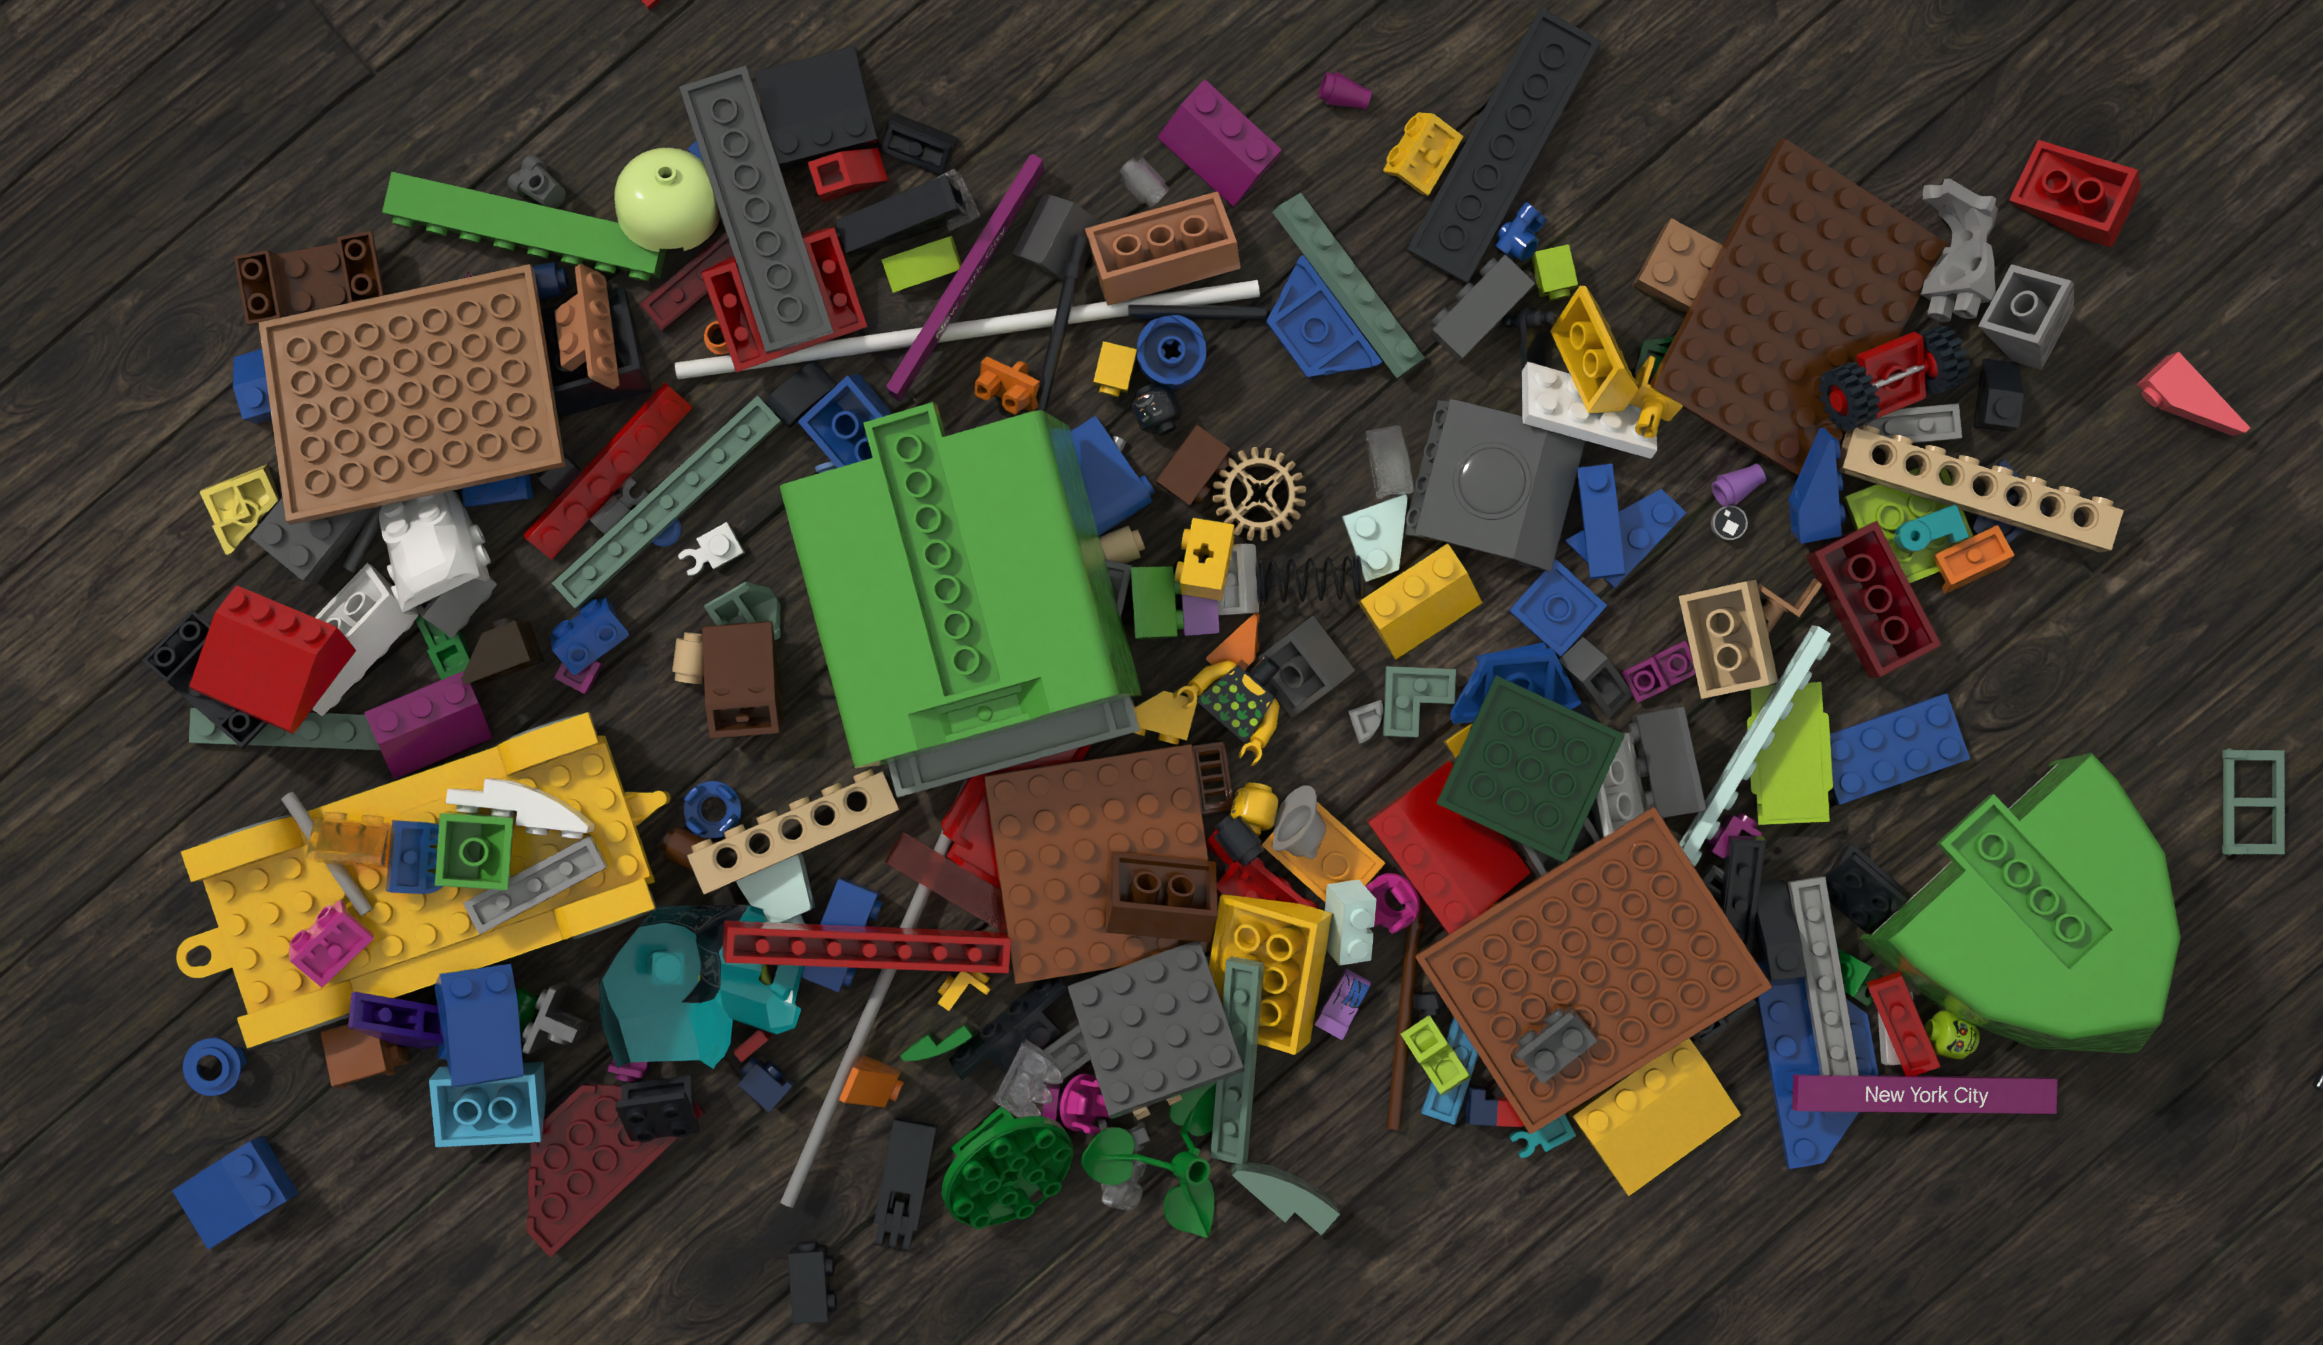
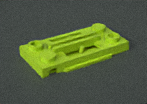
M1821 682L1807 683L1803 690H1796L1790 700L1794 703L1790 713L1783 721L1778 719L1772 729L1775 732V736L1771 744L1765 751L1760 749L1753 760L1757 765L1750 776L1751 791L1757 797L1758 825L1830 822L1828 791L1833 788L1829 716L1827 713H1823ZM1775 685L1750 689L1752 716L1747 719V730H1749Z

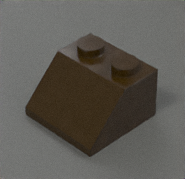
M511 617L492 622L490 624L492 629L481 634L461 679L464 685L481 686L545 662L531 623L519 621L518 618L511 619Z

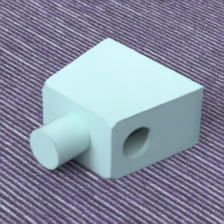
M802 853L736 881L750 905L763 909L766 922L805 924L801 914L815 908Z

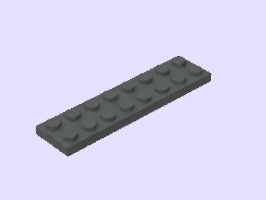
M745 65L680 86L683 101L765 352L769 354L834 333L747 66Z

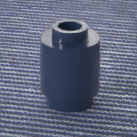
M557 262L532 266L535 271L539 300L564 296V289L569 288L568 276L564 267L559 268Z

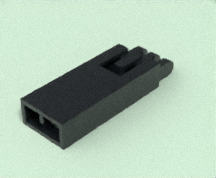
M900 1117L894 1118L874 1223L879 1224L875 1245L882 1246L885 1240V1233L891 1234L889 1248L896 1249L899 1235L904 1236L902 1250L910 1251L913 1231H917L919 1227L938 1128L937 1124ZM895 1191L911 1194L907 1216L902 1215L905 1201L896 1200L894 1213H891Z

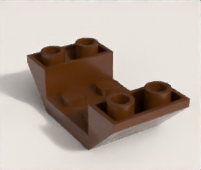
M367 231L337 237L338 243L281 254L264 250L234 256L246 325L255 326L259 325V322L384 296L373 232Z

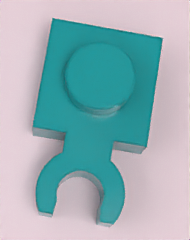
M1563 1114L1531 1135L1528 1131L1516 1130L1510 1134L1509 1138L1512 1142L1517 1141L1519 1138L1527 1140V1146L1517 1152L1520 1158H1526L1534 1152L1535 1146L1541 1144L1543 1150L1547 1152L1575 1137L1576 1134L1567 1117Z

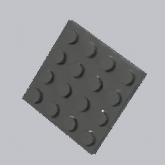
M1192 941L1067 986L1106 1109L1111 1119L1245 1071L1202 944L1199 941Z

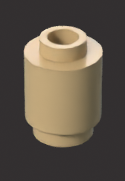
M1129 525L1099 537L1106 560L1126 564L1141 558L1139 551L1145 549L1138 529L1131 532Z
M684 632V638H676L672 671L676 672L675 681L692 684L703 683L702 634Z

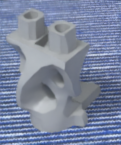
M1948 178L1944 179L1942 185H1925L1923 189V200L1939 211L1938 216L1944 219L1952 230L1951 247L1944 248L1937 263L1924 280L1921 292L1923 297L1931 301L1927 315L1938 322L1950 321L1952 313L1961 318H1977L1980 303L1991 302L1996 294L1992 246L1987 243L1998 214V208L1995 205L1996 198L1993 196L1977 195Z

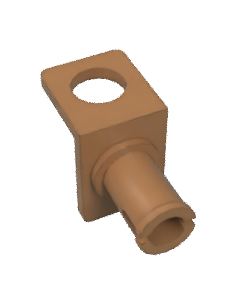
M1814 578L1794 606L1762 584L1758 585V589L1766 594L1765 598L1767 599L1762 609L1766 620L1768 636L1784 612L1788 613L1791 611L1800 617L1822 586L1820 581Z

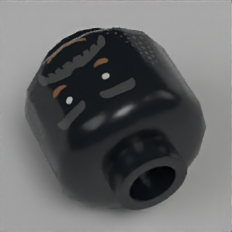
M1152 383L1135 392L1136 398L1131 404V409L1142 431L1146 433L1156 432L1159 437L1177 428L1175 422L1180 419L1182 409L1170 387Z

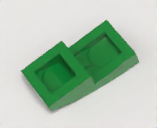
M421 615L418 616L415 620L429 647L427 652L440 679L443 680L465 671L471 654L462 631L459 630L452 638Z
M966 1022L942 1041L938 1042L930 1031L903 1051L900 1057L904 1062L931 1058L963 1044L972 1038L975 1032Z

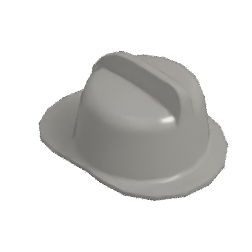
M1304 785L1295 789L1282 802L1276 814L1272 847L1276 851L1286 850L1293 856H1305L1308 859H1313L1317 856L1320 842L1326 833V825L1316 810V790L1311 786Z

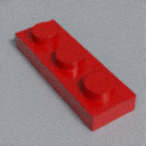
M1901 971L1868 982L1869 991L1905 1075L1917 1076L1941 1067Z

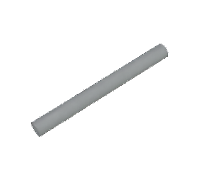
M290 792L281 798L359 915L362 917L373 910V907L295 793Z

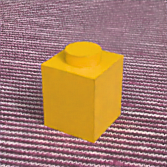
M1103 341L1093 381L1094 386L1100 387L1099 393L1112 397H1119L1120 392L1128 394L1137 358V349Z

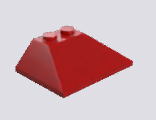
M834 227L801 233L834 333L767 354L735 257L731 256L701 272L736 372L867 327Z

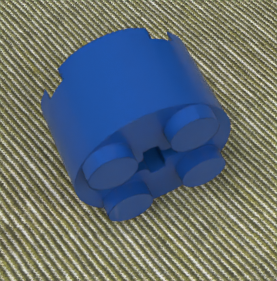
M1180 315L1163 316L1152 320L1142 330L1137 342V361L1141 372L1151 383L1168 386L1171 389H1180L1191 384L1204 368L1207 353L1206 342L1200 328L1190 319ZM1173 345L1178 346L1177 354L1179 357H1171L1170 360L1166 359V352L1163 348L1171 349Z

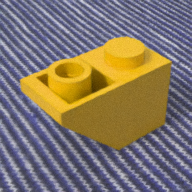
M1167 691L1159 693L1135 707L1141 731L1134 733L1145 736L1147 729L1160 733L1158 740L1178 745L1180 739L1187 740L1197 701L1191 707L1182 709L1188 703L1189 697L1179 695L1173 698L1174 693Z

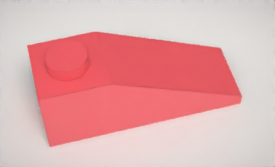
M2180 352L2166 356L2137 383L2143 390L2141 393L2143 398L2153 407L2158 406L2161 410L2231 436L2246 433L2250 429L2245 421Z

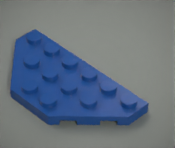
M1760 960L1756 961L1761 968ZM1802 980L1799 984L1772 986L1771 989L1756 997L1785 1161L1789 1169L1824 1163L1859 1113L1792 1110L1793 1074H1820L1805 981ZM1846 999L1859 1075H1878L1868 1014Z

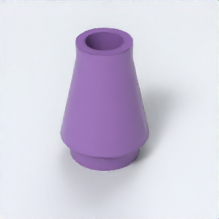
M1754 464L1747 468L1718 475L1717 480L1711 485L1712 492L1716 500L1723 507L1729 505L1736 506L1755 488L1766 482V476L1763 469L1758 464Z

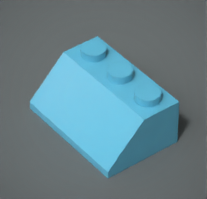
M543 1062L523 1063V1077L456 1088L451 1086L448 1066L439 1067L429 1079L435 1147L541 1142L546 1102Z

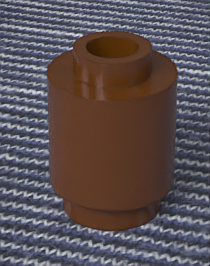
M678 826L674 832L668 830L660 849L665 851L664 859L693 871L687 855L693 853L691 846L707 839Z

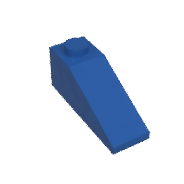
M1613 464L1577 468L1590 580L1625 576Z

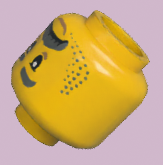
M1246 783L1243 788L1236 790L1234 793L1231 815L1234 819L1241 815L1257 836H1260L1261 831L1269 830L1275 825L1278 798L1272 793V788L1267 785Z

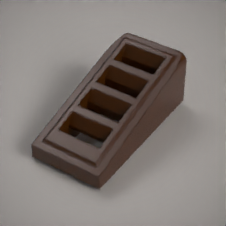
M1225 741L1192 746L1201 814L1231 810L1233 795ZM1219 753L1220 760L1199 761V756ZM1221 767L1222 769L1220 774L1202 776L1201 769ZM1223 780L1224 787L1207 790L1203 788V783ZM1220 794H1225L1226 801L1207 804L1205 802V797Z

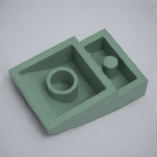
M1247 1161L1244 1164L1232 1163L1230 1165L1232 1176L1285 1223L1295 1212L1322 1236L1340 1215L1336 1202L1321 1190L1289 1172Z

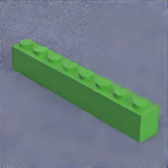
M391 172L382 211L392 218V224L400 227L413 229L414 224L426 226V232L435 235L446 236L447 231L459 233V239L475 244H480L481 239L494 241L493 247L514 252L515 246L528 249V255L541 259H548V255L551 254L562 257V263L572 266H578L582 262L596 264L595 270L608 274H615L616 269L629 272V278L643 282H649L650 277L660 279L667 249L659 248L660 252H655L637 245L624 234L617 222L396 172Z

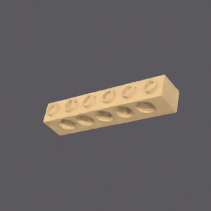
M869 769L854 776L855 783L842 788L841 783H837L821 790L822 798L810 802L808 796L789 804L791 811L778 816L776 810L756 818L759 824L745 830L742 824L724 832L726 839L713 844L711 838L691 846L693 853L687 855L703 894L705 895L898 811L899 808L883 771L874 774L873 769ZM858 792L865 797L866 805L862 811L854 812L849 809L847 797L850 793ZM827 806L833 811L834 819L830 825L822 826L815 821L814 813L818 807ZM788 820H795L801 825L802 833L795 840H789L782 834V825ZM755 834H763L769 840V849L763 854H756L749 847V840ZM723 848H731L737 854V862L731 868H723L717 863L716 855Z

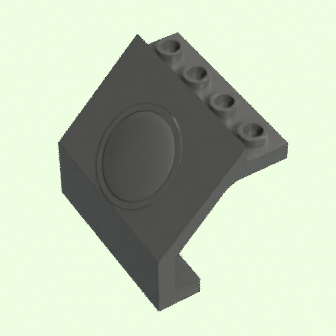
M1450 399V401L1438 400L1433 414L1428 441L1424 448L1419 475L1415 482L1411 505L1406 516L1403 534L1415 538L1445 542L1517 561L1518 565L1527 568L1551 571L1585 440L1524 424L1522 416L1454 399Z

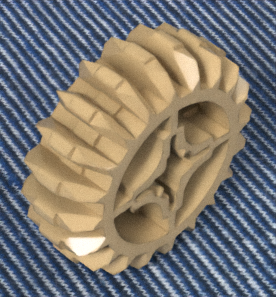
M1253 447L1251 449L1252 458L1248 460L1244 451H1239L1238 458L1241 463L1237 465L1233 459L1229 458L1228 466L1232 471L1229 473L1226 470H1220L1219 472L1220 477L1226 479L1225 483L1218 481L1213 484V488L1223 490V494L1212 497L1215 503L1224 502V506L1216 510L1217 516L1228 513L1230 517L1223 523L1232 524L1235 521L1238 524L1235 528L1236 536L1241 534L1243 527L1249 529L1247 540L1250 541L1253 540L1254 531H1260L1261 541L1267 540L1266 530L1271 529L1275 538L1280 537L1278 525L1281 524L1289 531L1292 525L1286 518L1290 516L1298 520L1301 516L1298 511L1293 509V506H1305V500L1295 498L1296 494L1306 492L1305 486L1295 487L1294 482L1302 479V473H1296L1291 476L1289 471L1294 468L1295 463L1291 461L1283 467L1280 463L1285 455L1281 452L1277 455L1275 461L1269 459L1272 453L1271 448H1266L1264 458H1258V449ZM1261 466L1272 469L1275 473L1268 479L1259 481L1248 475L1245 469ZM1237 477L1245 488L1247 495L1244 501L1235 509L1231 502L1230 488L1233 480ZM1282 480H1284L1288 491V500L1283 512L1277 507L1276 502L1272 498L1273 489ZM1269 483H1273L1268 487L1265 494L1267 503H1260L1259 499L1258 503L1253 501L1250 505L1245 506L1251 500L1254 493L1251 489L1252 486L1260 488V486L1266 487ZM1253 508H1262L1274 519L1267 522H1252L1242 516Z

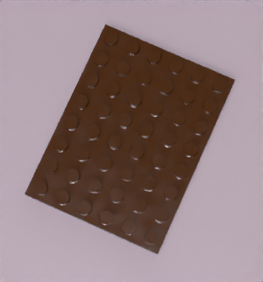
M1779 139L1649 385L1654 390L1682 404V408L1798 478L1819 428L1825 427L1833 438L1838 439L1840 447L1846 434L1843 428L1839 429L1836 427V421L1831 422L1828 419L1830 413H1825L1823 407L1826 405L1824 402H1820L1819 396L1823 395L1822 392L1818 391V385L1821 384L1819 381L1820 377L1823 376L1824 372L1848 362L1857 363L1856 355L1899 338L1921 296L1924 280L1937 263L1948 243L1789 140Z

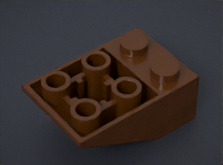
M763 621L703 626L705 708L709 738L779 733L785 718L773 622Z

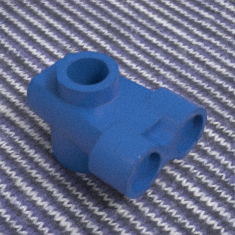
M1527 202L1518 211L1512 223H1505L1497 234L1499 242L1496 246L1510 258L1516 257L1520 261H1526L1534 254L1539 245V239L1534 234L1547 221L1539 211Z

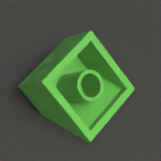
M1173 566L1131 567L1136 640L1177 637V630L1184 629L1183 608L1176 609L1175 595L1182 594L1180 582H1175Z
M450 811L440 813L435 886L509 890L514 818L480 813Z

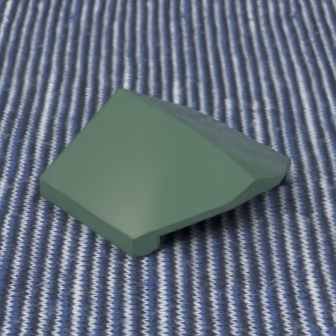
M744 582L704 605L716 625L772 621L775 640L781 636V605L773 591L768 587Z

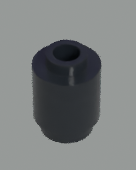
M1230 814L1215 826V829L1218 831L1214 836L1215 840L1234 863L1239 862L1243 868L1264 851L1260 845L1261 839L1241 815L1234 819Z

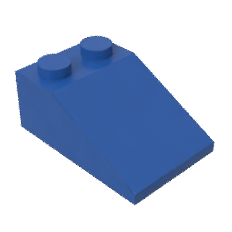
M511 964L440 974L434 988L452 1088L523 1077L518 1002Z
M263 1135L247 1142L172 1190L208 1250L299 1194Z

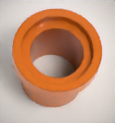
M718 321L710 323L706 327L704 334L707 348L714 354L728 355L729 351L725 342L719 345L712 342V333L717 328H720Z

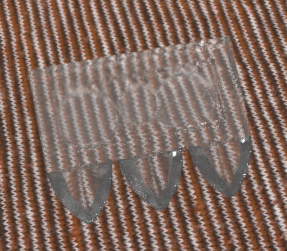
M1028 1040L1022 1043L993 1101L1018 1118L1041 1116L1034 1102L1044 1104L1053 1101L1051 1093L1044 1082L1050 1084L1063 1082L1062 1075L1054 1064L1056 1058Z

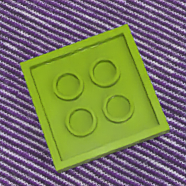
M1919 468L1911 470L1909 473L1916 476ZM1942 468L1939 473L1940 481L1944 485L1949 486L1952 481L1947 469ZM1879 484L1842 497L1855 530L1874 521L1878 522L1909 583L1940 572L1933 560V556L1973 537L1963 510L1958 509L1968 533V538L1948 544L1946 537L1943 536L1929 541L1928 545L1922 550L1909 553L1903 552L1894 543V533L1897 527L1905 522L1948 507L1947 505Z

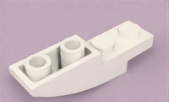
M486 778L483 791L458 788L447 789L446 803L456 804V811L478 813L479 807L492 808V815L513 817L514 811H517L516 825L526 826V833L547 835L548 829L562 830L561 837L583 839V833L594 832L595 824L580 811L550 793L529 785L509 780Z

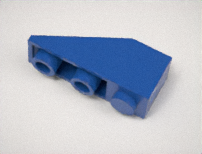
M1825 427L1819 428L1788 499L1791 531L1800 544L1842 536L1841 523H1845L1846 519L1843 504L1839 502V491L1843 490V480L1836 464V459L1841 457V449L1838 439L1833 438Z

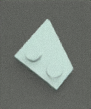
M1406 494L1342 517L1355 555L1361 557L1362 574L1365 582L1399 570L1407 507Z

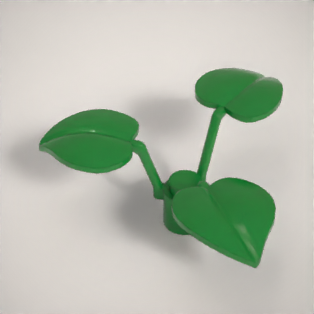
M1216 1082L1180 1094L1182 1100L1169 1105V1118L1173 1123L1182 1126L1180 1134L1189 1151L1177 1154L1173 1158L1172 1163L1139 1154H1132L1135 1147L1132 1135L1120 1127H1110L1098 1133L1083 1153L1081 1162L1085 1172L1099 1183L1118 1185L1131 1177L1133 1171L1132 1161H1139L1172 1171L1180 1179V1186L1171 1188L1165 1197L1163 1209L1167 1222L1180 1231L1208 1238L1214 1215V1191L1208 1179L1210 1165L1205 1159L1198 1156L1200 1150L1194 1146L1188 1132L1194 1136H1203L1213 1130Z

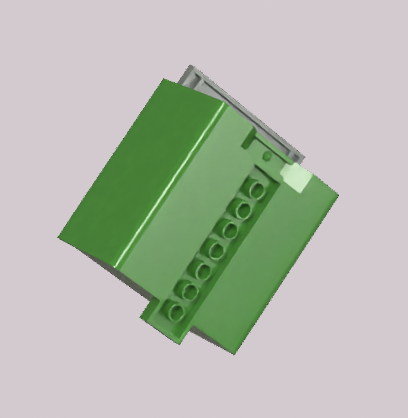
M932 402L863 422L873 458L779 486L854 768L888 765L897 798L1141 731L1132 697L1142 695L1119 614L1115 593L1069 425L1043 410H1037L946 436L938 406Z

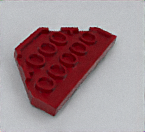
M581 1085L544 1120L542 1141L530 1143L531 1162L528 1177L529 1217L527 1218V1233L549 1257H552L679 1138L668 1136L654 1138L650 1142L630 1141L616 1111V1102L621 1101V1085ZM694 1100V1113L698 1120L705 1111Z

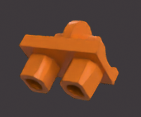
M986 357L981 361V373L975 382V395L985 401L996 395L1002 398V406L1005 410L1015 415L1022 409L1032 412L1038 407L1036 395L1040 381L1028 375L1029 365L1023 361H1018L1013 367Z

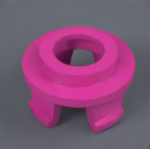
M1394 873L1382 874L1365 886L1376 898L1374 926L1382 925L1393 934L1409 926L1417 918L1420 909L1419 896L1414 886L1403 876ZM1393 887L1391 892L1401 905L1406 904L1404 910H1393L1387 904L1386 892L1389 888Z
M1080 1074L1075 1076L1063 1092L1060 1103V1116L1064 1126L1069 1130L1076 1132L1084 1131L1086 1134L1097 1135L1100 1133V1128L1092 1125L1096 1117L1110 1118L1098 1081L1091 1075Z

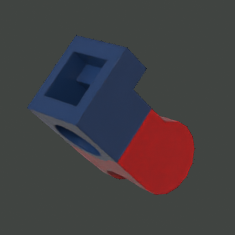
M1481 1086L1467 1087L1465 1121L1468 1124L1507 1127L1525 1126L1506 1096H1485L1486 1090Z

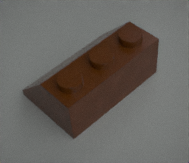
M1112 851L1106 900V933L1199 942L1211 941L1218 918L1215 861Z

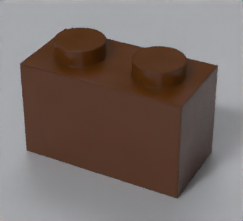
M1196 425L1160 474L1156 484L1189 508L1193 502L1200 505L1211 490V487L1206 485L1214 473L1220 477V470H1226L1228 467L1229 458L1227 455L1231 449Z

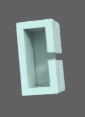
M1359 879L1327 884L1325 911L1333 914L1326 950L1339 966L1370 961L1372 956L1373 932L1370 928L1374 927L1376 898Z

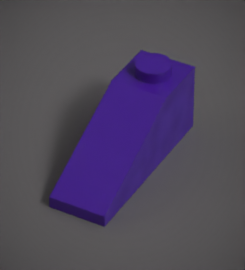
M360 992L351 993L349 1029L392 1044L421 1049L444 1044L438 1006Z

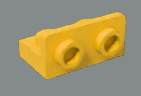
M1418 112L1407 122L1404 129L1405 134L1399 144L1389 152L1387 164L1383 171L1388 175L1399 177L1420 194L1429 196L1464 136L1435 114Z

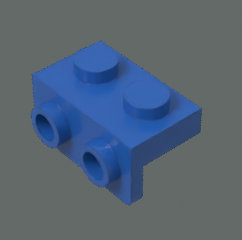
M604 595L598 601L593 599L581 608L580 614L572 620L560 622L552 630L549 639L552 651L573 675H576L627 638L629 632L617 618L612 603Z

